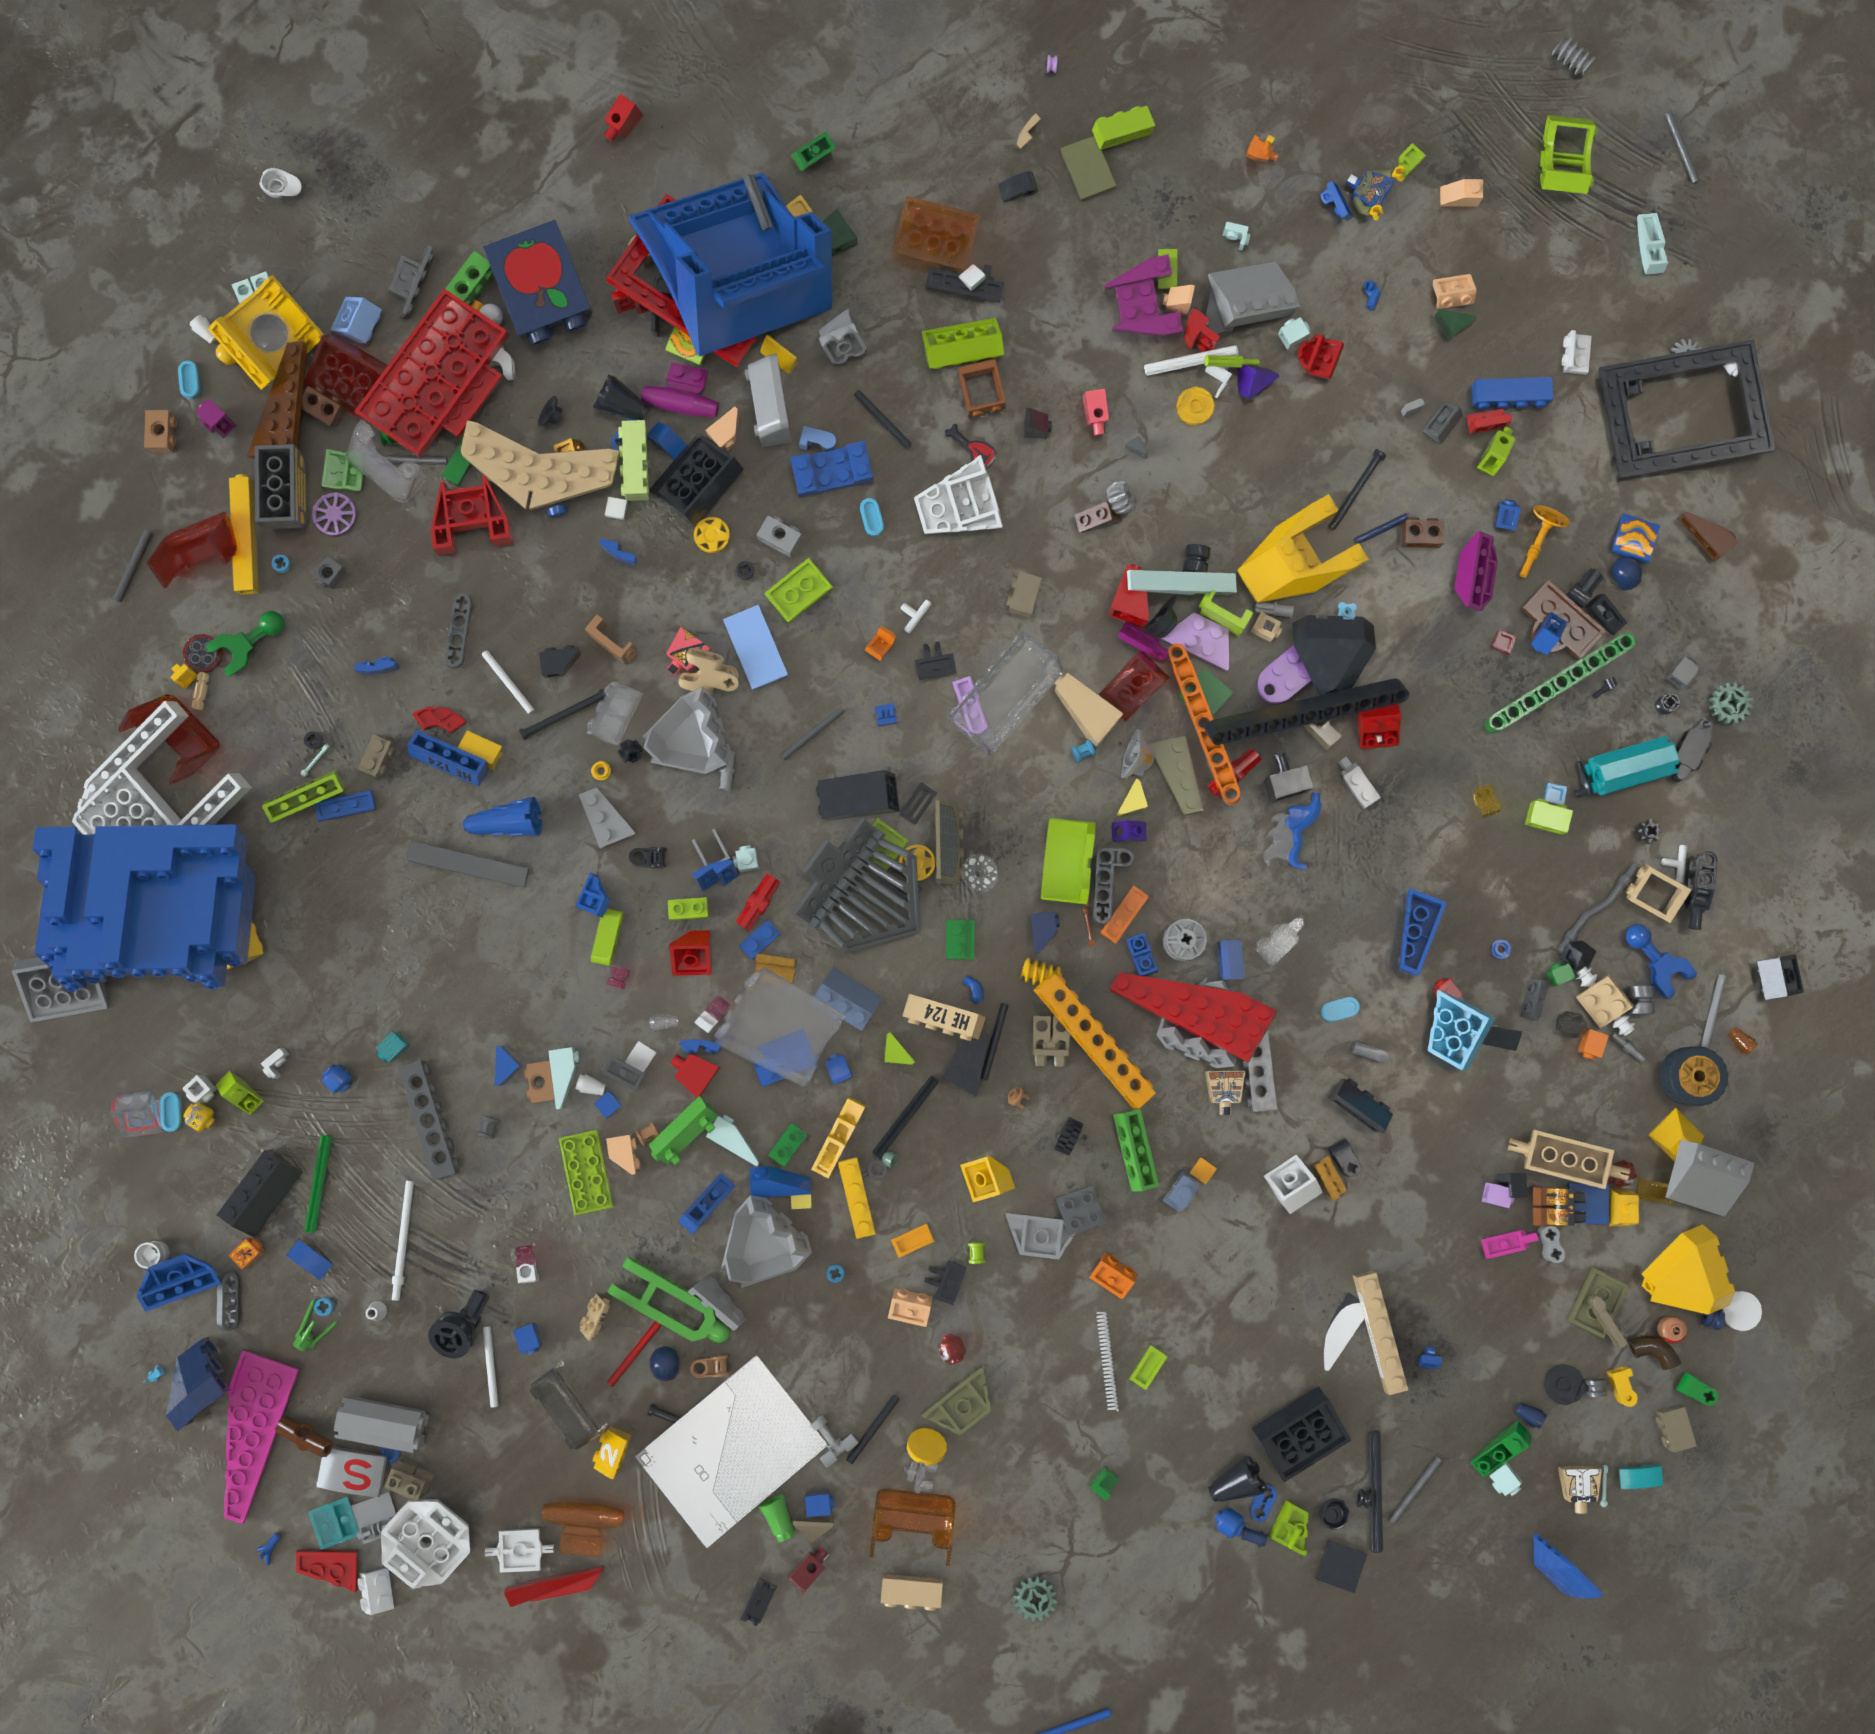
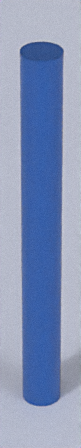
M1108 1708L1038 1734H1064L1112 1716Z

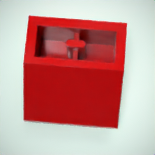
M1398 704L1357 713L1361 749L1399 746L1402 714Z

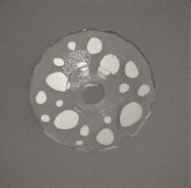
M975 854L969 857L963 864V880L973 891H989L998 882V866L988 855ZM976 871L980 872V877L976 876Z

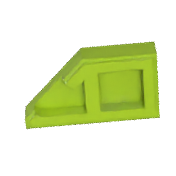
M1413 143L1398 159L1399 166H1403L1406 170V173H1401L1404 179L1426 157Z

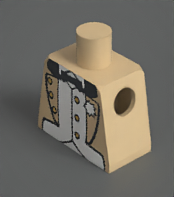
M1558 1466L1564 1499L1569 1502H1575V1513H1587V1502L1598 1501L1601 1469L1597 1466Z

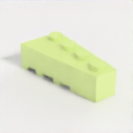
M645 420L622 421V427H618L619 438H622V446H619L620 457H623V465H620L621 477L623 476L624 484H621V495L625 496L627 501L649 500Z

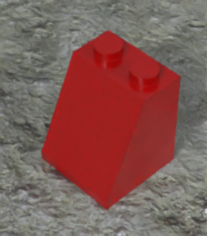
M1131 564V566L1126 565L1108 616L1144 628L1149 618L1147 592L1128 590L1127 571L1141 570L1142 568L1135 564Z

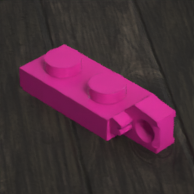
M1516 1230L1482 1238L1481 1243L1485 1258L1489 1259L1526 1250L1525 1248H1529L1528 1243L1538 1241V1236L1535 1232L1525 1233V1230Z

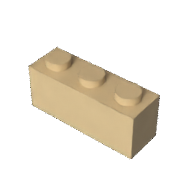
M883 1574L881 1603H885L887 1607L905 1605V1608L916 1609L917 1606H921L925 1610L934 1611L936 1608H941L943 1579Z

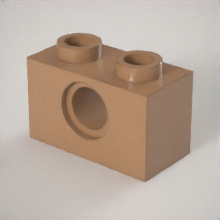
M145 410L144 448L150 453H174V447L176 446L174 428L177 427V419L169 410ZM165 428L164 433L158 435L159 431Z
M550 1061L526 1064L527 1068L524 1069L525 1080L529 1082V1088H527L528 1100H531V1103L555 1100ZM540 1076L545 1080V1084L541 1088L536 1085V1079Z

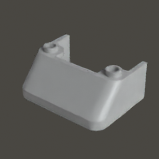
M777 354L759 359L749 364L748 369H745L746 381L751 383L757 424L754 425L755 436H759L762 447L792 443Z

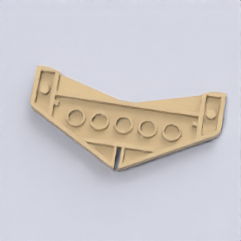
M467 421L461 446V453L469 463L526 510L530 493H533L529 507L530 511L611 486L614 481L619 458V451L613 449L538 454L472 421Z

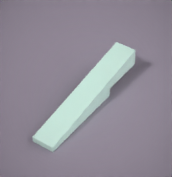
M1127 571L1128 590L1193 595L1196 593L1211 594L1212 590L1216 591L1215 595L1226 596L1237 592L1235 573Z

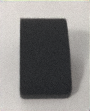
M1031 171L1015 175L999 184L1003 202L1019 194L1023 197H1028L1038 192L1034 174Z

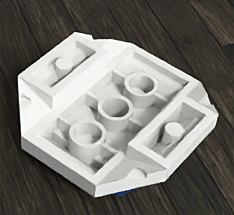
M409 1499L381 1531L382 1564L412 1589L442 1584L470 1553L469 1525L438 1499H419L418 1501ZM429 1537L432 1541L424 1543L421 1538Z

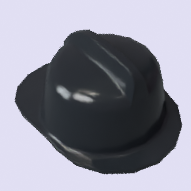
M1176 595L1172 596L1162 606L1156 616L1145 626L1144 630L1151 629L1159 637L1164 638L1176 627L1177 616L1172 608L1177 599Z

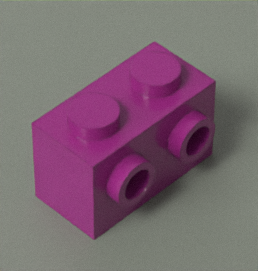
M210 399L203 401L198 406L196 411L200 416L198 420L212 433L216 431L221 437L225 438L237 426Z

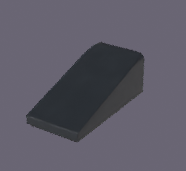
M1605 594L1596 595L1585 606L1612 636L1627 623Z

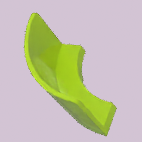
M1057 818L1049 819L1041 899L1087 904L1096 823Z

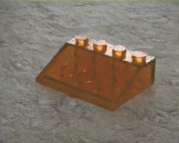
M906 196L892 252L966 271L980 223V214Z

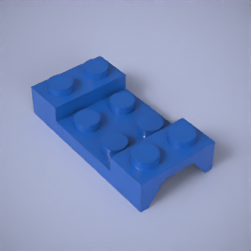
M865 440L847 444L843 448L813 455L807 453L790 457L799 498L873 481Z

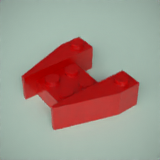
M482 475L483 485L449 490L444 481L440 483L431 526L433 550L438 556L457 553L455 532L489 527L490 540L495 547L514 544L512 526L485 475Z

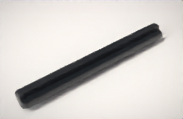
M929 1077L873 1150L877 1157L881 1158L936 1087L939 1081L935 1077Z

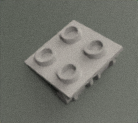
M390 1492L351 1506L359 1529L357 1538L362 1540L363 1544L380 1539L382 1529L396 1515Z

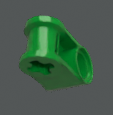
M1686 1372L1684 1373L1676 1390L1707 1406L1717 1403L1718 1393L1713 1388L1702 1383L1696 1377ZM1705 1392L1709 1395V1398L1703 1396Z

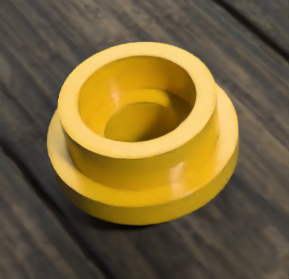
M599 761L592 766L591 773L595 779L603 781L609 778L611 768L606 762ZM600 768L605 769V772L602 775L598 773V770Z

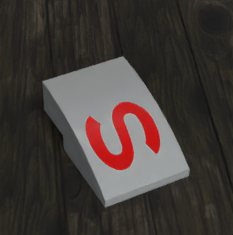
M334 1445L331 1453L321 1459L317 1487L354 1495L380 1497L387 1456Z

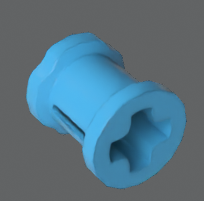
M1089 739L1080 746L1071 747L1078 763L1083 758L1096 755Z

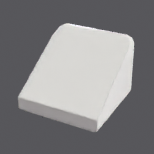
M972 264L959 278L972 291L985 280L986 275Z

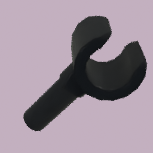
M1615 677L1604 680L1606 686L1594 693L1592 697L1596 699L1604 692L1617 686Z

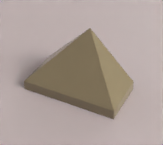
M794 1517L793 1526L811 1542L825 1534L834 1524V1519Z

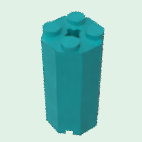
M1666 735L1588 759V764H1585V771L1587 775H1590L1592 792L1602 796L1679 773V768L1675 769V765L1679 764L1675 745L1673 742L1668 743L1666 741L1669 739Z

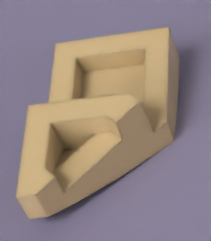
M1036 113L1019 133L1017 146L1020 149L1032 138L1028 131L1040 120Z

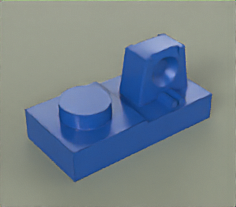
M1334 181L1326 184L1328 188L1320 194L1324 204L1335 203L1336 207L1334 210L1339 218L1342 217L1345 220H1349L1354 217L1338 184Z

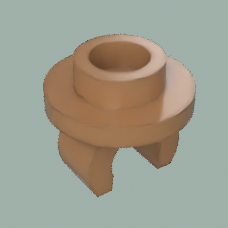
M1017 1087L1009 1092L1008 1103L1023 1109L1024 1106L1020 1104L1021 1099L1029 1100L1030 1098L1024 1093L1022 1088Z

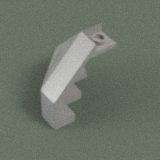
M704 687L681 696L643 736L646 740L643 748L652 756L650 763L703 774L727 765L731 749L729 743L726 744L723 737L725 730L722 720L717 718L715 707H717L716 700Z
M1207 977L1198 984V986L1233 991V987L1227 988L1223 980L1210 982ZM1163 1018L1161 1019L1157 1036L1165 1048L1174 1050V1048L1185 1052V1056L1198 1061L1201 1058L1211 1062L1210 1066L1215 1068L1235 1066L1237 1057Z
M750 1195L734 1214L721 1269L727 1270L729 1281L739 1282L741 1288L794 1271L812 1253L806 1234L802 1231L799 1233L791 1226L793 1222L782 1212L778 1214L771 1207L772 1203L767 1198Z

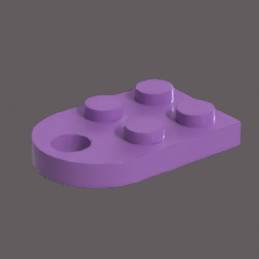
M1294 645L1267 666L1257 679L1258 693L1269 703L1279 704L1287 701L1311 681ZM1267 685L1272 686L1274 694L1267 695L1264 692V687Z

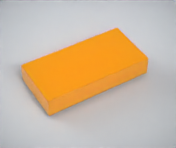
M927 1223L891 1239V1242L900 1258L935 1242Z

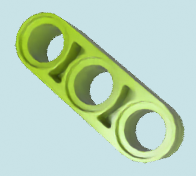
M608 908L603 918L600 917L591 954V962L611 966L623 921V911Z

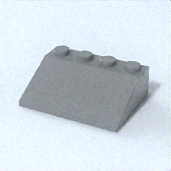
M1276 262L1208 274L1224 328L1291 316L1301 307L1295 288Z
M38 957L19 960L12 969V974L30 1023L108 1009L109 1007L105 981H99L98 984L87 982L86 989H78L76 992L67 991L51 976L52 969Z
M1680 1140L1666 1198L1725 1217L1750 1182L1754 1163L1698 1143Z

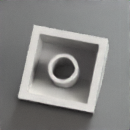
M1297 1155L1264 1175L1271 1189L1289 1214L1323 1193L1317 1179Z

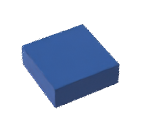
M610 1091L594 1103L606 1119L622 1106Z

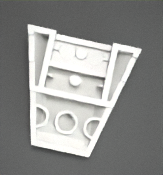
M981 455L968 465L962 466L957 472L945 477L938 484H934L914 497L925 534L1003 528L999 506Z

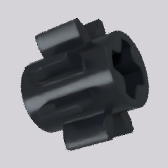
M627 739L620 743L621 750L617 751L624 762L634 763L641 758L640 752H643V749L637 740Z
M1649 819L1646 821V824L1644 822L1639 823L1641 828L1635 831V833H1639V841L1644 839L1647 844H1650L1652 839L1658 841V834L1662 833V830H1659L1658 827L1659 822L1653 824L1652 820Z

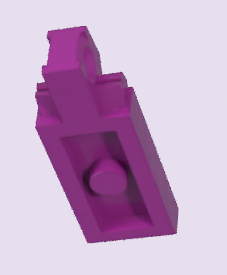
M1125 622L1117 636L1124 642L1131 644L1159 661L1164 662L1169 654V649L1159 643V639L1129 622Z

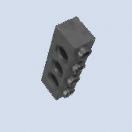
M1267 1031L1258 1046L1260 1050L1259 1056L1256 1058L1252 1056L1249 1063L1242 1060V1067L1246 1069L1247 1077H1244V1085L1249 1091V1096H1246L1247 1107L1251 1108V1112L1277 1109ZM1255 1066H1259L1262 1069V1074L1259 1077L1253 1074ZM1259 1085L1264 1088V1094L1261 1097L1255 1093V1089Z

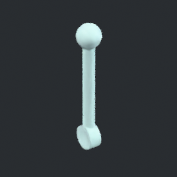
M328 744L322 747V750L306 769L301 770L303 777L308 776V771L329 750L330 746Z
M1602 1465V1500L1600 1501V1506L1606 1507L1608 1505L1606 1501L1608 1466Z

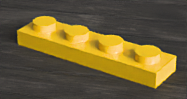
M854 1157L838 1161L856 1239L875 1235L858 1158Z

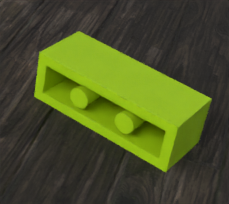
M1136 106L1130 111H1120L1108 118L1105 116L1100 117L1096 120L1092 132L1099 149L1103 150L1151 135L1155 128V123L1148 106Z

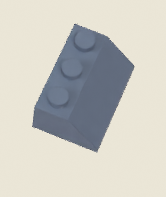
M833 968L819 987L812 1001L863 1032L883 998Z

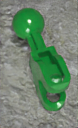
M276 611L265 612L260 617L259 625L247 634L243 632L237 635L220 634L206 645V649L209 652H215L224 647L231 651L233 655L232 661L224 669L225 674L231 676L247 666L249 654L255 648L252 645L266 634L274 636L283 631L285 626L284 618Z

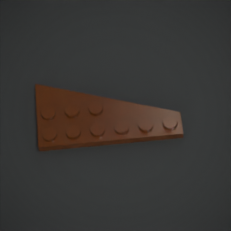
M306 342L287 343L247 457L255 459V446L294 444L298 447L307 355Z

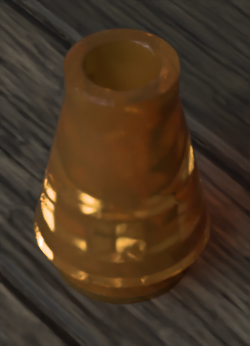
M1736 1026L1727 1034L1740 1052H1744L1746 1055L1758 1045L1755 1042L1756 1039L1739 1030Z

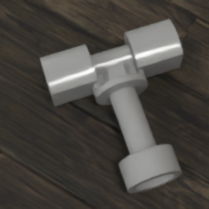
M821 1415L810 1425L814 1431L819 1429L829 1443L827 1446L828 1451L820 1457L824 1466L828 1468L838 1460L837 1457L844 1451H850L859 1442L852 1433L842 1440L840 1437L835 1439L825 1425L827 1423L826 1418Z

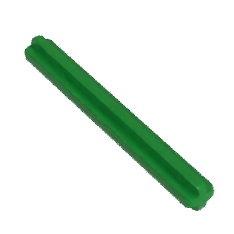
M330 1135L320 1136L304 1231L309 1233L316 1232L332 1141V1136Z

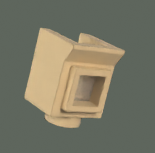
M1261 611L1250 632L1271 642L1273 638L1277 639L1282 631V628H1280L1282 622Z

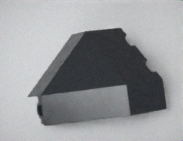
M1307 615L1293 622L1294 647L1318 694L1323 695L1353 688L1376 649L1374 625L1363 616H1355L1354 619H1343V616H1327V619L1316 618V615Z

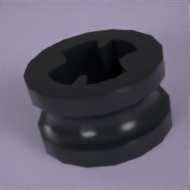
M746 561L738 564L736 571L739 578L742 580L751 579L754 575L752 564ZM746 566L749 567L748 570L750 571V573L742 575L743 573L742 571H740L741 568L745 569Z
M309 732L304 737V743L308 748L318 750L323 746V738L317 732ZM313 736L318 739L317 744L314 743L315 745L309 742L310 738L313 739Z
M1359 1489L1357 1507L1363 1505L1364 1508L1368 1509L1371 1501V1491L1367 1490L1364 1492L1363 1489Z

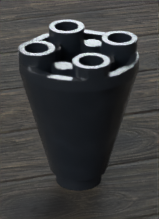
M608 374L593 405V408L599 412L634 420H643L649 408L645 405L644 401L617 377Z
M1244 1456L1212 1482L1208 1490L1213 1501L1223 1502L1264 1494L1268 1489L1264 1480L1259 1477L1258 1473L1261 1471L1257 1462H1253L1250 1456Z

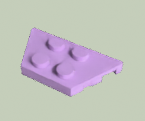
M1195 612L1176 625L1166 637L1161 638L1162 641L1170 645L1182 644L1187 653L1227 672L1229 670V629Z

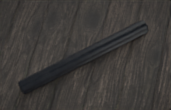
M1370 1431L1368 1436L1369 1483L1371 1491V1551L1381 1553L1383 1551L1381 1436L1379 1431Z

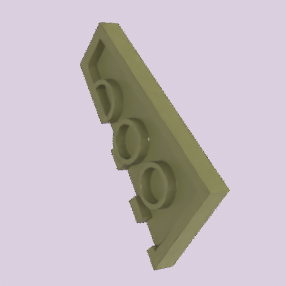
M1186 736L1149 744L1154 751L1155 761L1183 815L1202 812L1203 807Z

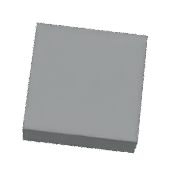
M1420 398L1405 404L1401 409L1403 417L1420 411L1425 405L1423 399Z

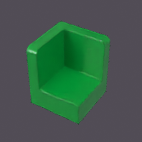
M1104 1466L1089 1486L1102 1499L1107 1501L1111 1496L1110 1491L1118 1483L1119 1479Z

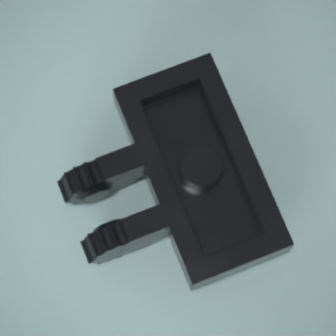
M939 641L935 642V650L937 651V656L930 657L928 644H923L926 658L915 660L919 680L957 673L953 653L942 655Z
M949 1260L945 1271L929 1266L928 1270L942 1275L941 1282H938L932 1278L925 1277L924 1282L938 1287L935 1299L954 1305L967 1267Z

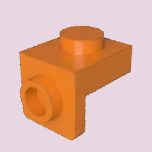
M881 626L877 634L866 646L865 651L881 661L892 648L897 636L891 630Z

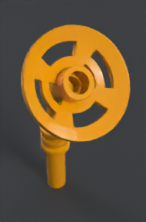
M1542 505L1534 507V513L1542 520V527L1534 544L1530 546L1526 554L1527 559L1519 574L1521 577H1527L1534 560H1537L1541 552L1540 547L1549 529L1553 526H1569V519L1559 511Z

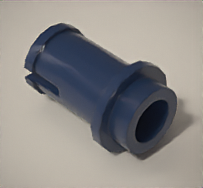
M1244 1527L1241 1540L1258 1544V1547H1265L1268 1535L1264 1534V1531L1258 1532Z

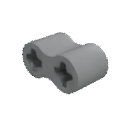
M1550 1225L1540 1226L1537 1236L1543 1244L1542 1255L1544 1259L1553 1263L1562 1262L1565 1258V1251L1559 1244V1230ZM1548 1231H1551L1549 1238L1546 1237L1545 1234H1547ZM1553 1250L1557 1251V1253L1554 1254V1257L1551 1256Z

